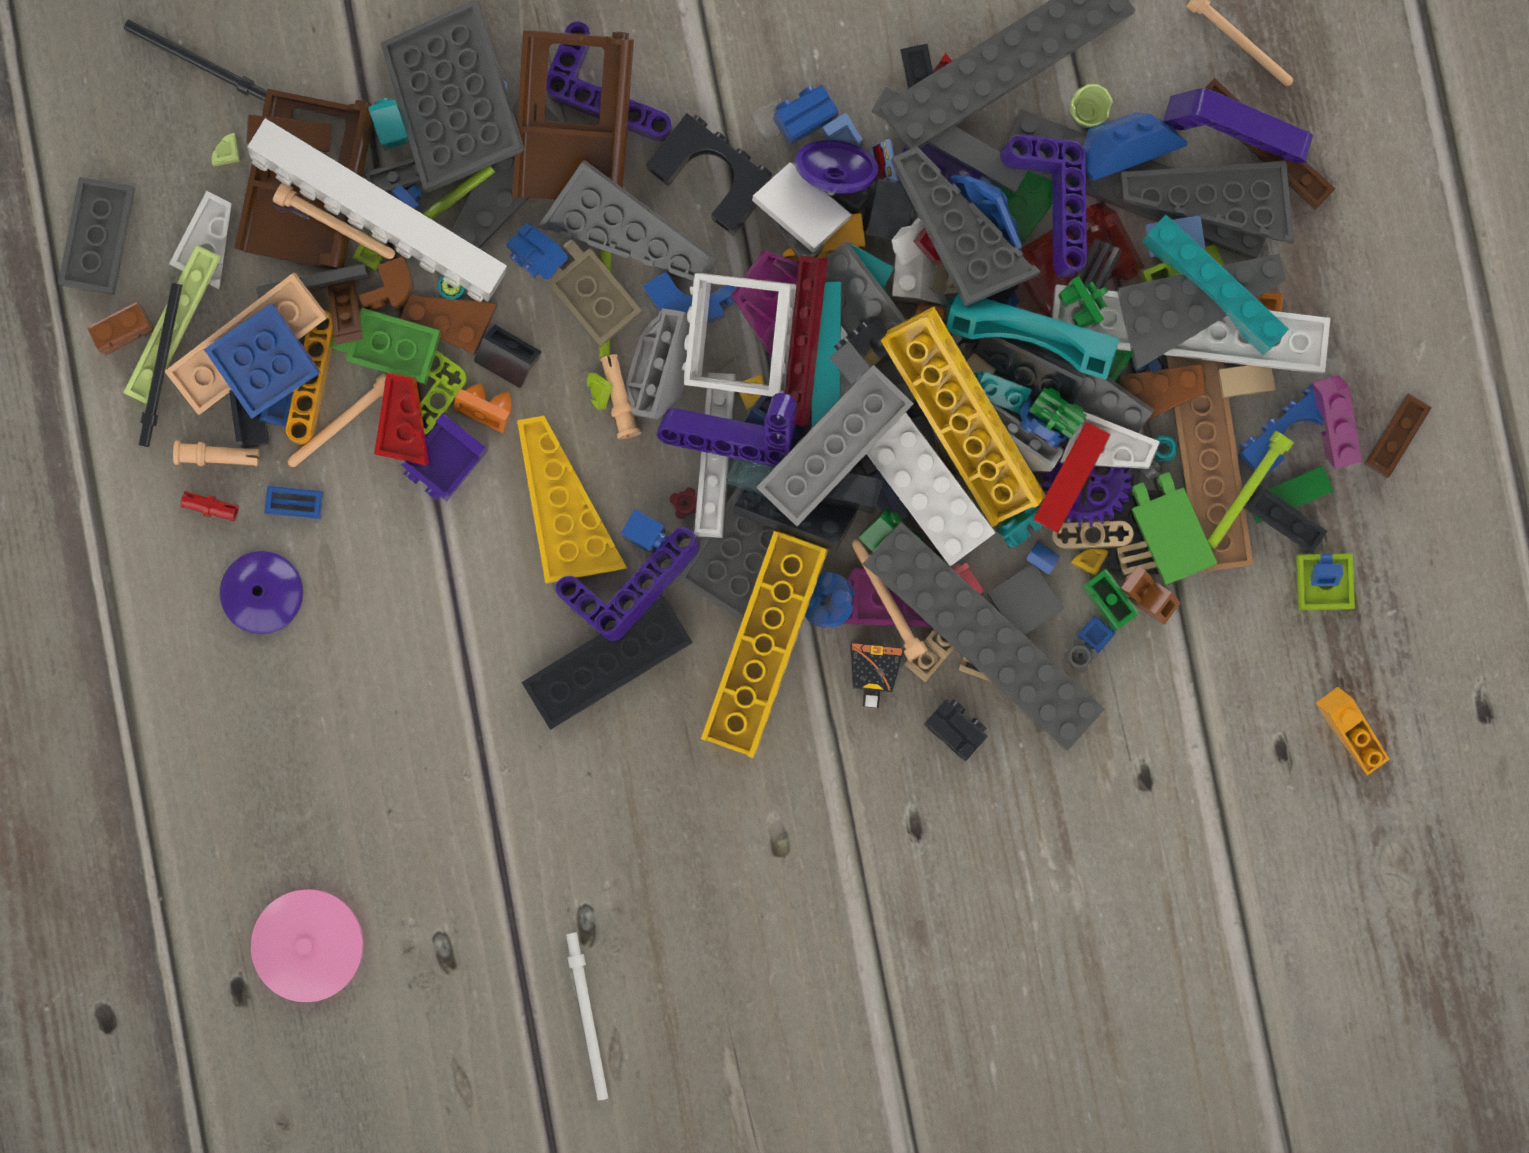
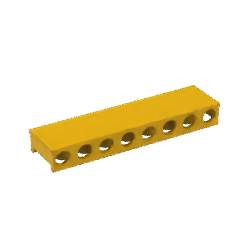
M932 307L889 329L887 334L881 339L883 346L991 526L994 527L999 522L1026 509L1039 506L1046 497L1044 491L936 309Z
M779 530L773 532L701 737L702 740H707L743 753L751 758L756 756L828 552L827 548Z

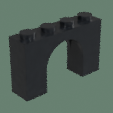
M686 113L647 162V170L667 186H670L685 165L698 156L712 155L724 160L733 172L734 181L730 191L713 211L711 217L715 223L734 236L758 206L752 201L753 195L772 179L771 176L773 174L763 165L757 167L750 162L751 157L742 149L738 148L735 150L729 146V140L718 131L715 134L706 128L708 124L697 115L692 117Z

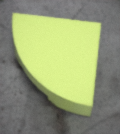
M235 133L225 136L219 142L212 153L213 166L241 161Z

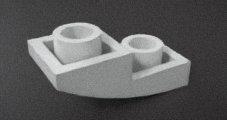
M919 216L911 226L902 227L891 240L893 250L898 255L901 265L907 264L923 253L913 242L924 228Z

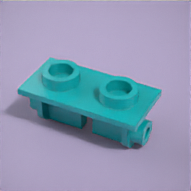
M986 371L974 373L991 403L1019 413L1020 408L1032 391L1030 388Z
M1043 500L1039 506L1031 507L1003 520L1000 527L995 530L996 533L1004 538V542L1009 548L1019 546L1031 536L1026 528L1029 524L1035 532L1043 526L1033 520Z

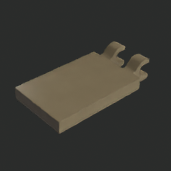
M571 238L563 246L575 261L564 270L557 267V271L553 274L554 278L548 284L597 344L602 347L641 315L643 311L591 248L583 253Z

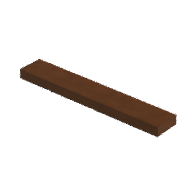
M1216 78L1204 88L1242 103ZM1239 140L1262 162L1286 161L1289 187L1313 209L1316 210L1336 189L1307 162L1294 163Z

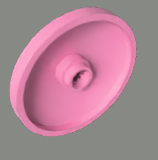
M313 889L293 891L282 895L270 903L256 921L251 937L252 961L261 980L276 994L297 1002L323 1000L345 988L357 973L364 951L362 928L351 908L338 897Z

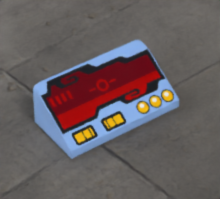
M886 139L872 146L870 154L878 164L877 175L899 181L898 175L891 163V159L894 156L892 140Z

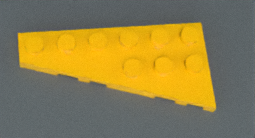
M545 416L517 420L545 583L558 582L564 576L582 578L628 569Z

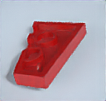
M391 372L386 373L374 455L429 465L416 377Z

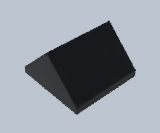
M877 175L874 183L870 185L862 223L863 230L867 235L893 239L902 227L912 225L915 208L901 181Z

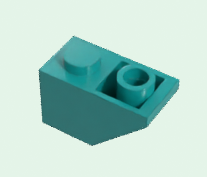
M383 98L375 101L373 106L368 107L380 143L385 151L409 144L402 115L395 99Z

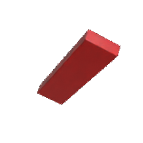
M1086 421L1033 519L1034 521L1059 533L1111 434Z

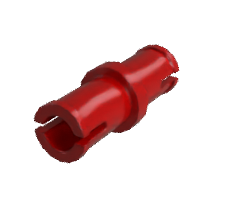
M184 491L180 501L181 508L201 512L203 516L209 518L216 516L234 522L239 512V505L216 500V497L212 495L205 497Z

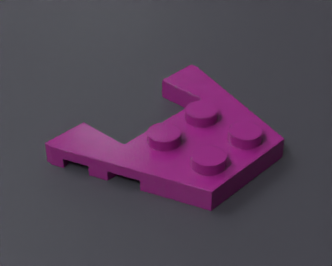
M762 250L743 278L797 284L799 263ZM737 286L732 292L731 297L772 359L779 291Z

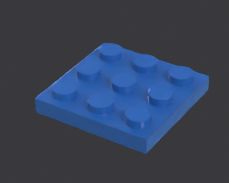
M271 303L204 349L251 419L321 373L274 303Z

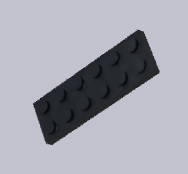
M663 595L654 601L619 640L609 641L602 635H598L521 683L547 726L552 730L688 647L693 642Z

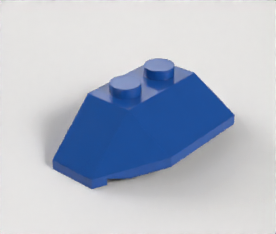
M1134 112L1088 129L1083 146L1085 151V173L1094 181L1186 147L1188 142L1172 126L1150 113Z
M954 175L950 177L952 183L961 191L960 194L969 203L972 202L1002 232V236L1013 247L1016 246L1021 250V238L1017 230L1018 224L1007 206L1008 199L1001 191V188L970 176Z

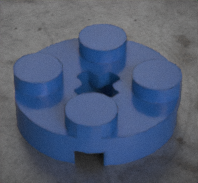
M1031 398L1027 399L1019 411L1022 418L1021 427L1028 433H1036L1053 447H1058L1061 442H1065L1068 436L1054 427L1048 430L1045 428L1048 423L1029 411L1034 402H1031Z
M829 571L822 572L819 575L805 614L807 620L820 628H835L842 625L849 618L854 608L851 605L852 596L855 597L852 584L838 574ZM832 595L830 598L832 603L828 606L825 604V600L828 596Z

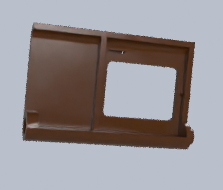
M523 30L517 126L525 150L515 154L512 198L556 200L584 160L623 188L634 39L629 38V33L613 31L612 36ZM552 44L603 48L604 59L598 123H568L547 121L545 119L549 48Z
M267 89L262 116L291 119L295 109H302L344 118L346 126L338 163L362 177L373 127V120L368 108L371 106V103L355 100V104L346 105ZM252 164L234 249L245 253L329 270L343 268L349 237L293 206L287 207L285 205L282 207L274 203L273 197L282 182L276 178L277 174L270 169H267L265 172ZM291 183L290 186L294 188L293 191L297 193L298 197L352 226L348 222L349 218L340 212L338 215L331 213L324 208V202L317 198L314 201L308 199L300 193L301 189Z

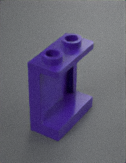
M442 413L436 420L437 425L425 438L429 465L404 461L401 465L406 469L403 474L415 484L420 480L427 486L425 490L427 494L436 501L442 498L447 502L488 450Z

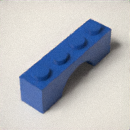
M1312 384L1302 392L1305 397L1297 403L1295 400H1292L1281 410L1285 414L1278 421L1272 418L1261 428L1264 433L1260 437L1255 439L1254 436H1251L1240 446L1244 451L1238 457L1253 473L1269 451V444L1271 443L1269 439L1275 431L1284 435L1286 429L1291 424L1300 421L1312 422L1319 426L1324 425L1323 417L1316 407ZM1279 454L1266 475L1285 460L1284 455Z

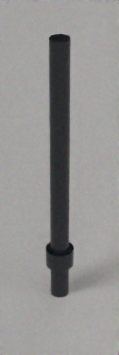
M129 19L124 25L126 31L237 87V91L247 96L251 94L265 102L267 90L255 85V81L245 76L241 78Z
M171 284L146 410L141 415L140 423H142V429L138 445L144 447L150 446L153 427L157 426L159 415H156L183 287L181 284Z

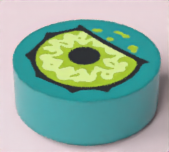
M444 275L440 277L438 291L443 298L458 300L465 294L466 289L460 285L457 288L453 287L443 280Z

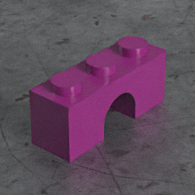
M1339 375L1312 382L1316 407L1323 417L1326 431L1321 432L1325 457L1335 469L1362 462L1349 386Z

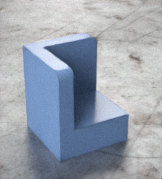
M846 113L822 127V134L826 140L843 141L859 147L863 146L862 137Z

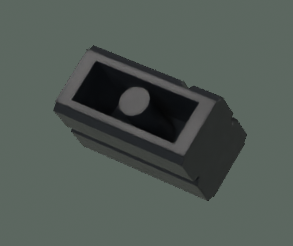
M945 699L923 725L965 762L988 737L984 733L987 728L975 717L972 721L963 714L966 709L955 699L951 702Z

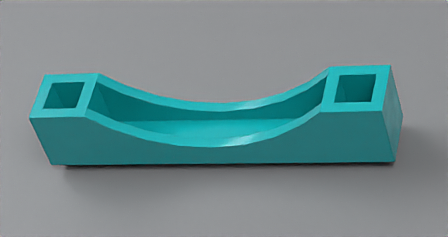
M1167 215L1141 241L1162 262L1182 273L1202 289L1225 312L1241 335L1262 355H1265L1289 330Z
M958 293L950 309L946 326L949 333L969 339L1004 337L1040 345L1059 354L1079 372L1107 380L1120 340L1113 336L986 298L965 307Z

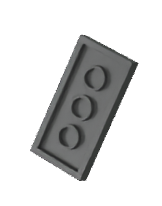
M79 177L58 281L60 286L115 295L135 193L133 186Z

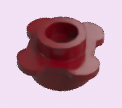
M688 487L685 491L678 494L673 493L670 496V502L674 504L676 509L675 515L679 519H684L690 513L696 514V492L693 488ZM684 501L688 502L687 506L683 505Z

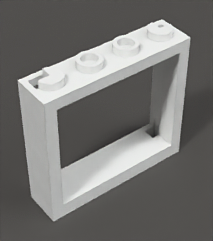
M696 273L693 287H690V293L693 295L692 306L689 307L687 313L690 327L689 334L686 335L684 343L685 350H687L686 361L682 366V370H684V385L765 396L785 393L797 285ZM711 283L779 291L769 385L702 377Z

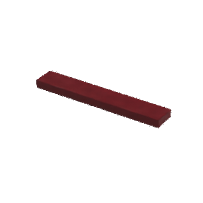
M804 255L799 257L785 394L792 396L796 401V425L809 426L828 262V258Z

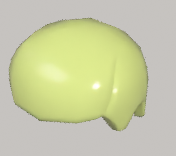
M1087 84L1073 94L1070 100L1069 113L1075 124L1083 128H1093L1101 125L1109 118L1113 100L1106 88L1098 84Z

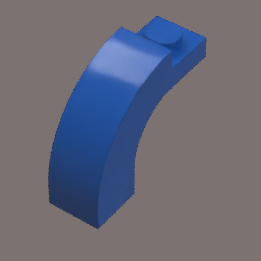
M667 272L662 273L643 285L648 298L659 311L664 308L688 313L689 307L692 306V297L682 293L675 286ZM726 285L710 295L707 324L725 317V311L721 306L725 304L729 307L735 304L731 294L737 286Z

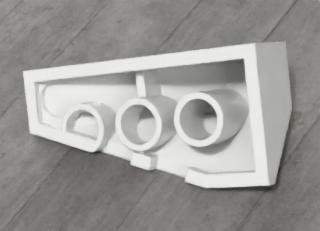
M916 210L914 211L912 224L918 218ZM921 253L912 261L901 265L898 255L895 254L892 301L918 304L920 301L946 307L947 297L929 288L937 264H933L924 253Z

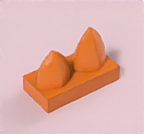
M482 384L470 386L465 391L459 390L455 397L454 411L498 432L504 433L508 426L512 407L509 391L498 394L488 402L485 401L486 393Z

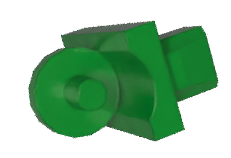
M1079 276L1072 279L1067 284L1068 286L1058 294L1061 303L1066 308L1077 301L1082 310L1071 317L1074 325L1083 328L1090 325L1093 328L1099 325L1104 320L1099 309L1101 310L1107 306L1102 296L1108 293L1106 287L1098 291L1093 282L1085 287Z
M1044 388L1029 410L1048 423L1045 428L1051 430L1054 427L1069 438H1072L1087 416L1083 413V408L1075 403H1067L1061 399L1060 393L1053 388Z

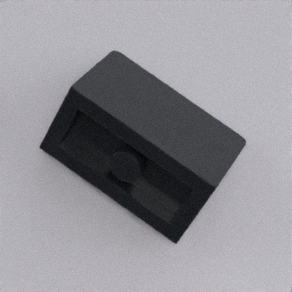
M494 324L483 337L474 362L521 388L529 370L539 360L542 351Z
M229 390L236 444L241 448L270 444L267 423L259 421L261 413L251 419L233 391Z

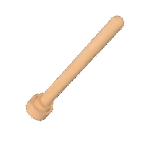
M1190 0L1186 5L1193 13L1204 14L1283 85H1292L1293 78L1211 7L1209 0Z
M281 183L273 197L274 203L282 207L285 205L287 207L293 206L385 258H394L395 251L392 248L298 197L297 193L293 191V187Z
M383 372L375 379L376 383L373 384L374 388L289 457L288 465L296 467L380 396L383 397L386 374Z
M860 539L852 541V547L860 562L863 563L870 555ZM863 565L905 642L903 645L906 649L904 653L908 661H912L928 652L923 641L920 642L918 637H914L887 586Z

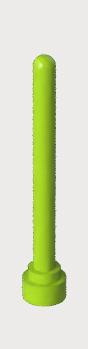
M1275 431L1269 439L1271 441L1269 451L1208 539L1211 549H1215L1279 454L1283 455L1285 451L1288 452L1294 444L1293 441L1278 431Z

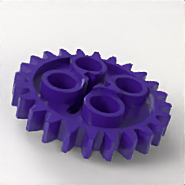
M1063 455L1052 471L1042 473V478L1047 481L1042 483V490L1049 491L1063 465L1060 463ZM1094 466L1090 474L1091 482L1088 483L1086 504H1081L1084 493L1082 488L1067 516V523L1070 524L1076 518L1079 527H1081L1084 520H1088L1090 527H1093L1094 519H1098L1101 524H1104L1105 515L1114 519L1113 509L1122 512L1123 507L1120 501L1128 502L1129 497L1125 493L1132 492V486L1127 484L1132 481V474H1127L1130 468ZM1101 467H1106L1110 470L1107 475L1103 476L1096 473ZM1096 493H1102L1106 496L1100 502L1093 501L1091 497Z

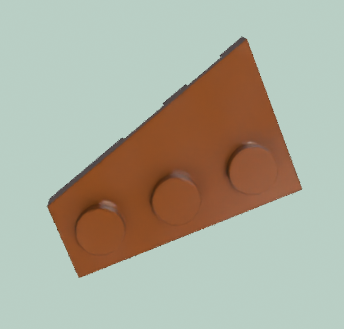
M410 296L400 319L440 330L442 332L440 340L475 355L498 305L497 303Z
M1202 364L1158 370L1155 373L1150 371L1120 376L1121 386L1154 409L1148 420H1152L1160 416V414L1206 393L1204 365Z

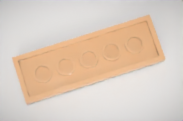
M295 272L165 370V373L198 415L205 412L231 390L204 351L206 347L271 303H274L298 340L328 318V315Z

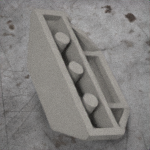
M664 308L658 313L659 316L652 320L641 332L625 385L628 400L632 407V414L656 420L664 415L667 409L672 408L681 400L685 386L682 366L687 357L684 343L686 335L689 334L690 327L686 312Z
M991 403L1030 470L1052 471L1065 452L1063 447L1060 445L1053 447L1036 433L1026 432L1020 425L1022 421L1020 413Z

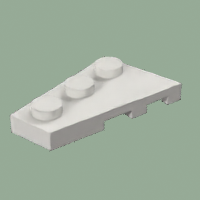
M206 191L169 265L183 272L197 244L222 257L209 283L210 286L220 290L232 203Z
M1083 412L1087 416L1072 438H1070L1060 461L1063 464L1086 421L1111 434L1095 466L1149 469L1160 442Z

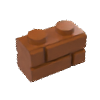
M137 302L87 327L97 349L105 356L141 338V335L145 336L154 331L144 308Z

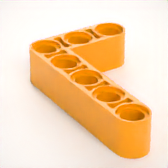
M325 311V313L328 315L329 326L325 330H317L315 327L305 335L303 347L321 373L318 374V379L315 383H304L293 391L286 434L298 445L308 443L314 438L333 350V348H330L332 338L334 337L332 319L328 311ZM315 345H323L324 351L319 357L311 356V350ZM305 398H311L312 407L307 411H301V401ZM299 425H306V435L302 438H295V428Z

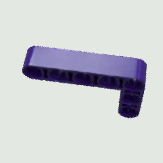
M580 21L570 23L564 32H583L590 35L587 25ZM559 44L547 74V95L557 103L599 119L601 87L577 78L590 46ZM569 56L575 59V63L570 67L561 65V61L565 57ZM559 81L565 84L564 89L560 92L551 90V86L555 82ZM583 91L590 93V98L586 102L576 100L578 93ZM630 99L629 113L637 111L641 114V118L637 122H630L628 120L627 130L655 141H665L672 132L670 117L660 110ZM657 121H663L667 124V127L662 132H656L652 129L653 124Z
M1203 88L1170 96L1163 119L1165 123L1172 126L1175 130H1188L1206 125L1294 163L1306 162L1313 135L1303 129L1220 93Z
M1016 135L1001 149V161L1010 168L1052 173L1053 268L1059 277L1064 279L1071 278L1085 266L1087 261L1084 148L1078 142L1070 140ZM1013 148H1016L1020 155L1016 154ZM1039 151L1043 152L1046 158L1042 157ZM1065 154H1067L1068 156H1070V158L1072 159V161L1068 160V159L1066 158ZM1065 180H1068L1072 187L1068 186ZM1066 206L1072 210V213L1067 211ZM1066 232L1073 237V240L1067 237ZM1066 258L1073 263V266H1070L1067 263Z
M785 393L773 395L765 417V426L669 408L662 417L656 435L661 442L668 445L776 466L792 450L796 441V401L792 396Z
M687 527L675 529L607 605L573 576H564L559 579L555 588L556 593L567 606L605 639L617 641L626 634L698 554L700 543L693 532ZM686 538L691 539L687 547H679L682 540ZM672 559L669 567L661 568L664 560ZM649 579L653 580V584L650 588L642 589V585L645 581ZM570 587H576L573 595L566 596V592ZM627 601H635L632 608L628 610L623 609ZM596 604L593 612L585 613L588 605ZM609 621H616L613 629L605 630V626Z

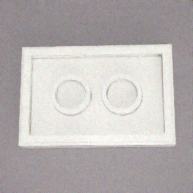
M792 163L786 165L756 192L752 198L754 203L812 253L836 233L851 217V214L826 192L808 184L799 175Z

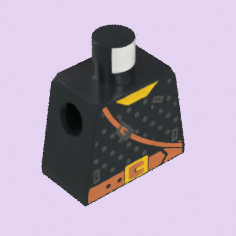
M859 643L850 644L853 689L864 690L862 706L879 708L880 693H892L904 648Z

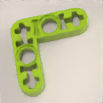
M437 350L435 356L440 359V366L429 373V377L436 382L421 401L420 406L422 419L427 415V412L423 410L425 406L431 412L438 415L435 419L430 415L426 420L429 426L427 429L424 428L425 436L429 435L437 425L436 420L441 414L447 413L455 402L457 393L460 389L464 390L468 380L462 368ZM446 364L450 365L446 370L452 375L460 373L461 383L459 385L457 383H454L452 386L449 385L450 379L442 374L441 379L437 377L444 371ZM435 394H442L446 398L445 405L440 409H435L431 405V398Z

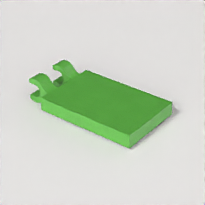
M361 308L360 316L363 339L336 345L334 337L332 338L330 348L348 353L346 357L347 362L384 373L391 372L416 377L418 383L426 385L442 332Z
M1169 472L1158 476L1159 478L1156 479L1164 496L1152 501L1149 499L1144 483L1133 486L1132 494L1138 506L1131 510L1165 586L1217 564L1184 487L1175 490Z

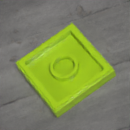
M1320 554L1296 555L1298 611L1355 609L1353 554H1332L1333 564H1342L1343 576L1339 586H1311L1310 574L1314 564H1318V560H1321Z

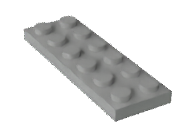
M873 365L848 389L756 488L789 520L798 526L914 403Z

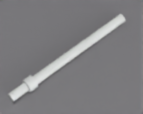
M577 932L566 934L570 954L567 958L569 968L573 969L597 1100L599 1101L608 1099V1093L583 967L586 965L584 954H581Z

